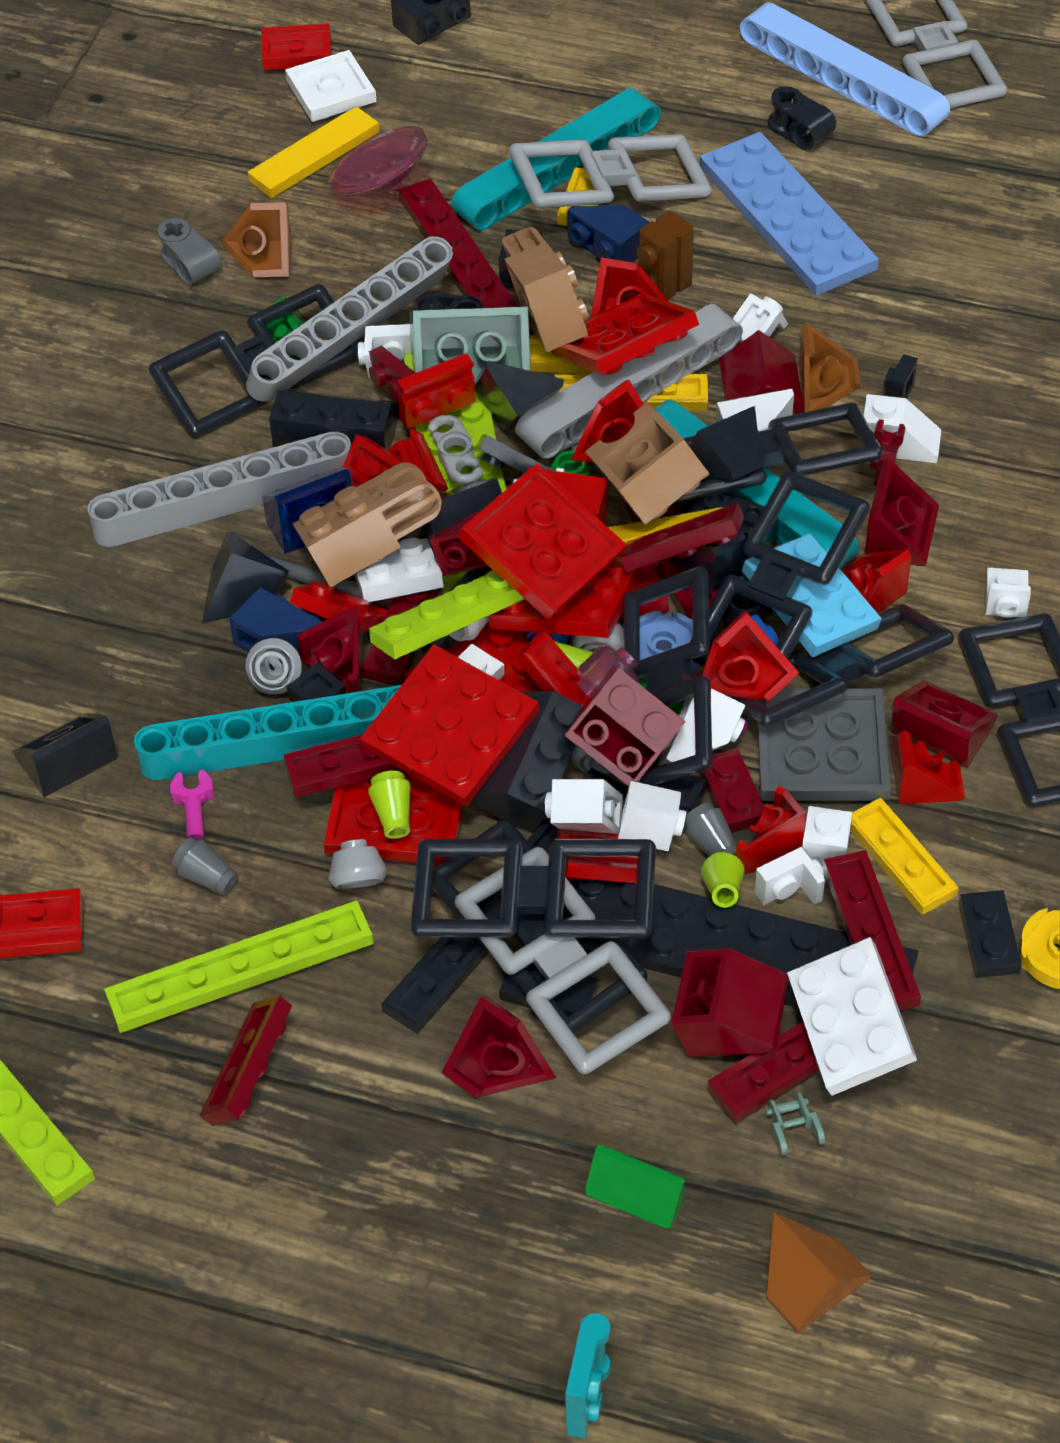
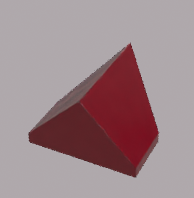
M357 605L297 635L301 662L309 669L316 663H319L346 686V694L362 691L364 651L359 606Z
M486 995L480 996L441 1072L475 1098L557 1078L521 1020Z

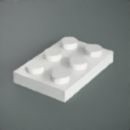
M871 937L787 973L826 1089L832 1096L917 1061L880 955Z

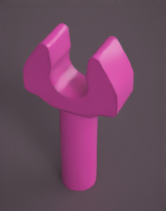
M202 769L199 770L198 774L199 785L194 789L185 788L181 772L175 775L170 784L172 802L185 806L187 839L192 837L197 841L204 840L202 804L215 797L212 779Z

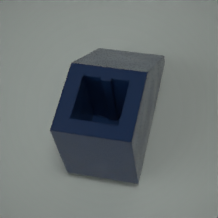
M625 205L572 206L567 210L568 238L575 244L581 245L600 260L603 257L633 263L638 259L637 248L640 245L639 229L650 223L648 220Z
M261 587L229 618L233 644L248 653L258 642L264 639L278 638L290 643L299 654L297 635L322 622L315 614L311 612L306 613L291 605L283 596L273 595Z

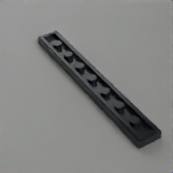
M591 768L582 778L604 779L622 794V801L627 796L625 786L594 768ZM546 818L527 841L534 848H543L549 855V846L556 839L558 828L551 824V818ZM502 889L477 904L487 919H496L500 916ZM440 937L381 1003L382 1012L418 1034L489 954V950L475 937Z

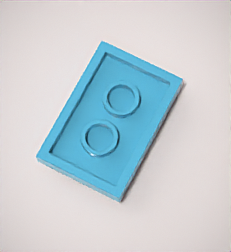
M811 534L774 548L819 567L827 554ZM755 558L745 560L742 572L749 580L757 569L760 560ZM839 567L831 582L825 586L802 578L792 596V599L809 605L813 611L812 617L799 639L800 643L812 657L877 630L882 619ZM773 609L788 626L792 616Z

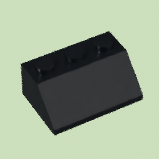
M295 390L277 391L269 417L273 447L328 432H340L348 436L351 445L357 434L366 436L389 450L400 416L399 402Z
M520 691L538 701L540 711L470 802L531 833L535 831L546 814L545 798L547 792H552V779L562 778L576 744L564 734L582 705L553 691Z

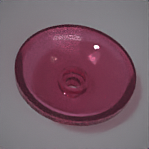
M406 126L387 131L361 144L347 154L332 170L329 176V184L333 191L345 196H372L382 192L390 193L398 189L402 185V181L414 171L425 153L428 142L425 132L420 127Z

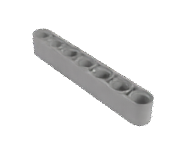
M440 237L424 239L259 354L253 360L246 382V388L250 396L262 402L275 399L277 391L289 389L364 336L365 326H378L439 283L444 278L453 255L450 244ZM427 258L433 259L438 263L432 262ZM400 277L407 278V279H409L411 282L404 281V280L401 279ZM372 296L380 297L384 301L376 300ZM347 315L352 316V317H354L356 320H354V321H353V320H349V319L346 318L345 316H347ZM316 335H323L329 340H322ZM288 355H296L301 360L291 359ZM259 375H268L273 380L262 379Z
M709 304L695 312L699 325L688 330L686 337L674 342H665L655 347V352L647 357L633 358L623 363L622 369L616 373L601 375L593 372L523 414L516 425V435L543 459L554 457L580 441L597 402L622 382L630 380L644 403L672 384L681 381L682 378L696 372L732 350L742 337L743 327L716 304Z
M328 432L99 495L91 500L88 505L93 537L101 546H118L333 486L336 480L340 481L344 472L341 468L351 448L350 439L347 435L340 432Z

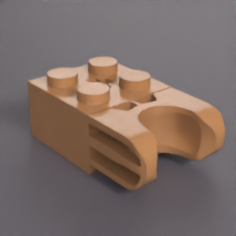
M533 227L522 229L504 237L502 244L507 256L504 260L521 307H528L529 328L544 350L549 352L587 336L588 332L584 321L589 320V314L582 298L578 299L573 289L578 286L576 275L571 265H566L561 252L554 253Z
M648 402L632 413L635 417V422L631 430L624 437L612 443H604L598 440L585 451L604 477L608 478L609 483L645 525L652 519L662 516L673 502L682 495L695 490L701 483V480L709 475L685 440Z
M406 462L395 465L358 487L350 486L341 490L335 495V500L323 507L315 506L306 510L300 515V520L293 523L328 585L333 587L399 549L401 546L397 540L433 520L441 510L442 501L439 492L431 483L427 482L420 468Z

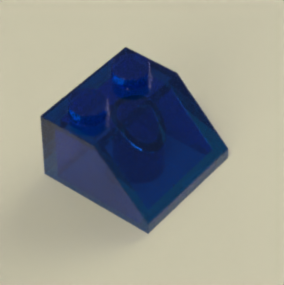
M348 468L333 469L262 496L266 523L284 554L305 547L293 523L300 520L299 517L302 513L315 506H325L335 500L334 497L338 492L353 486L351 472Z

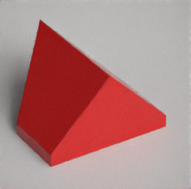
M601 257L591 318L641 293L665 301L668 300L638 263Z
M625 380L597 402L571 458L572 461L593 463L592 459L585 452L598 440L604 443L615 442L631 430L635 422V417L632 413L644 404L630 380Z
M908 549L865 553L846 565L841 571L879 614L907 593L912 555Z
M744 611L713 641L702 676L710 680L711 689L726 696L769 702L799 672L751 616Z
M905 730L899 734L888 736L898 804L957 802L965 798L960 763L955 760L948 764L943 762L944 755L942 752L931 755L924 741L921 740L913 744L910 733Z
M778 786L775 790L774 806L765 804L758 823L755 826L751 825L749 827L750 832L757 834L754 840L749 844L740 840L736 846V857L740 859L744 866V874L756 872L757 868L803 847L806 812L789 791L781 786Z

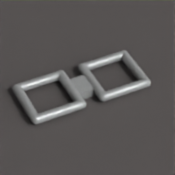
M865 0L892 46L916 44L919 52L906 54L902 59V63L910 77L934 89L921 65L971 55L989 85L943 95L948 100L950 108L1002 97L1007 93V86L979 41L969 40L958 43L954 34L964 32L967 28V22L953 0H937L949 21L919 26L901 32L883 2L892 0Z
M681 134L612 138L608 142L609 150L592 151L586 140L514 143L509 148L511 158L534 206L537 208L609 204L614 199L610 186L627 185L633 198L638 202L705 198L712 192V188L685 136ZM675 149L693 184L644 187L627 152ZM579 155L595 190L544 193L528 157Z
M533 848L522 855V866H548L549 855L543 848ZM504 867L457 895L455 905L465 919H487L477 904L502 889ZM565 877L564 905L573 915L568 920H595L594 913ZM545 933L513 953L501 937H479L505 973L515 974L531 963H534L545 977L546 981L527 993V1003L581 1074L591 1073L666 1025L671 1019L670 1011L615 942H607L587 954L575 938H552ZM607 963H610L648 1014L587 1052L549 1000Z

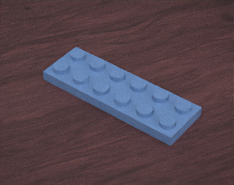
M761 132L700 156L699 165L704 173L815 296L878 270L879 258Z

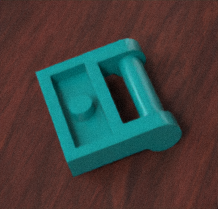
M599 1313L587 1315L580 1324L565 1393L567 1435L585 1439L590 1421L599 1422L603 1403L602 1382L610 1374V1359L605 1353V1344L610 1338V1323L604 1315Z

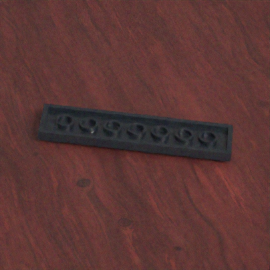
M572 878L570 884L599 920H635L636 883ZM654 884L651 935L646 938H617L643 968L680 978L687 951L730 948L787 974L792 970L851 946L846 932L736 904L727 908L719 907L713 902L712 898ZM565 905L563 907V919L571 914ZM575 938L587 954L600 947L593 938ZM903 947L911 971L914 974L919 950ZM789 980L784 1005L799 1008Z

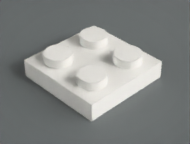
M350 50L285 69L286 81L312 122L349 111L355 106L360 108L361 106L376 102V91Z
M404 539L399 542L401 546L399 549L355 573L354 576L362 599L373 602L443 588L442 572L428 539Z

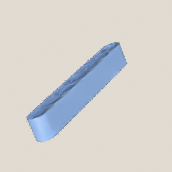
M764 3L740 23V33L751 46L914 135L925 136L950 114L948 100L938 91L773 3Z

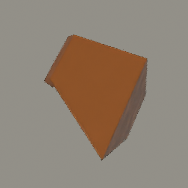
M287 202L250 203L220 242L253 278L290 277L292 236Z
M806 323L801 326L798 366L804 412H809L830 406L860 388L861 382L857 358L810 324Z
M773 1212L766 1300L793 1330L799 1334L867 1282L871 1274L839 1240Z

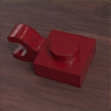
M879 419L877 421L874 435L883 450V455L879 460L870 462L869 468L876 470L873 486H877L882 461L889 458L895 463L898 448L904 440L906 431L904 424H899L898 431L892 433L884 430V420Z

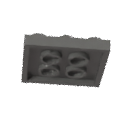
M883 688L847 689L836 697L772 726L765 727L757 722L760 798L762 801H774V793L778 786L787 789L796 801H875L880 797L884 801L890 799L891 788ZM782 689L769 702L757 699L756 701L766 708H770L810 689Z

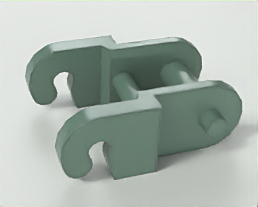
M796 1092L795 1100L776 1105L773 1099L768 1100L769 1109H765L766 1115H771L774 1122L772 1125V1137L775 1145H779L781 1156L788 1153L786 1140L783 1135L785 1128L804 1124L806 1129H811L813 1136H817L816 1142L818 1146L825 1144V1136L816 1112L809 1113L806 1106L809 1105L808 1098L804 1099L801 1092ZM799 1110L801 1117L782 1121L780 1114Z

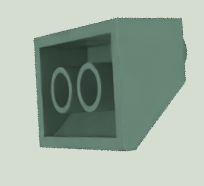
M528 307L409 311L413 371L416 373L465 353L474 362L472 372L475 379L488 361L530 371Z

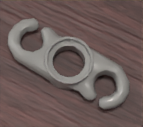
M441 415L431 420L428 430L431 433L434 432L432 438L437 443L439 461L450 480L459 485H466L479 480L484 471L481 467H477L479 461L473 453L472 438L467 433L462 421L452 415ZM443 425L452 427L445 433L436 431L438 427ZM455 445L465 448L464 451L457 454L445 451L447 448ZM466 466L475 468L470 474H461L459 472Z

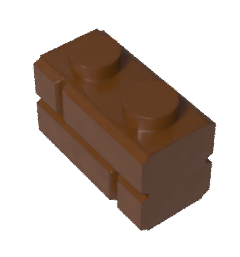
M667 211L656 218V222L651 221L639 229L640 245L637 248L639 265L667 300L674 297L676 291L682 292L692 285L693 226L671 211Z

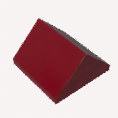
M757 330L719 359L725 401L792 389L794 393L792 415L804 413V403L795 354L760 330Z
M889 458L882 461L868 519L865 553L908 549L912 555L911 565L923 566L927 564L939 504Z
M923 680L895 697L892 704V733L896 735L905 730L910 733L912 743L916 744L922 740L927 750L936 754L942 752L944 758L950 761L955 760L961 766L968 769L994 726L998 714Z

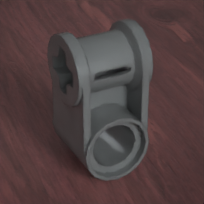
M169 218L159 224L157 228L158 237L163 243L161 258L187 286L194 285L222 268L221 258L215 247L198 234L187 221L180 218Z

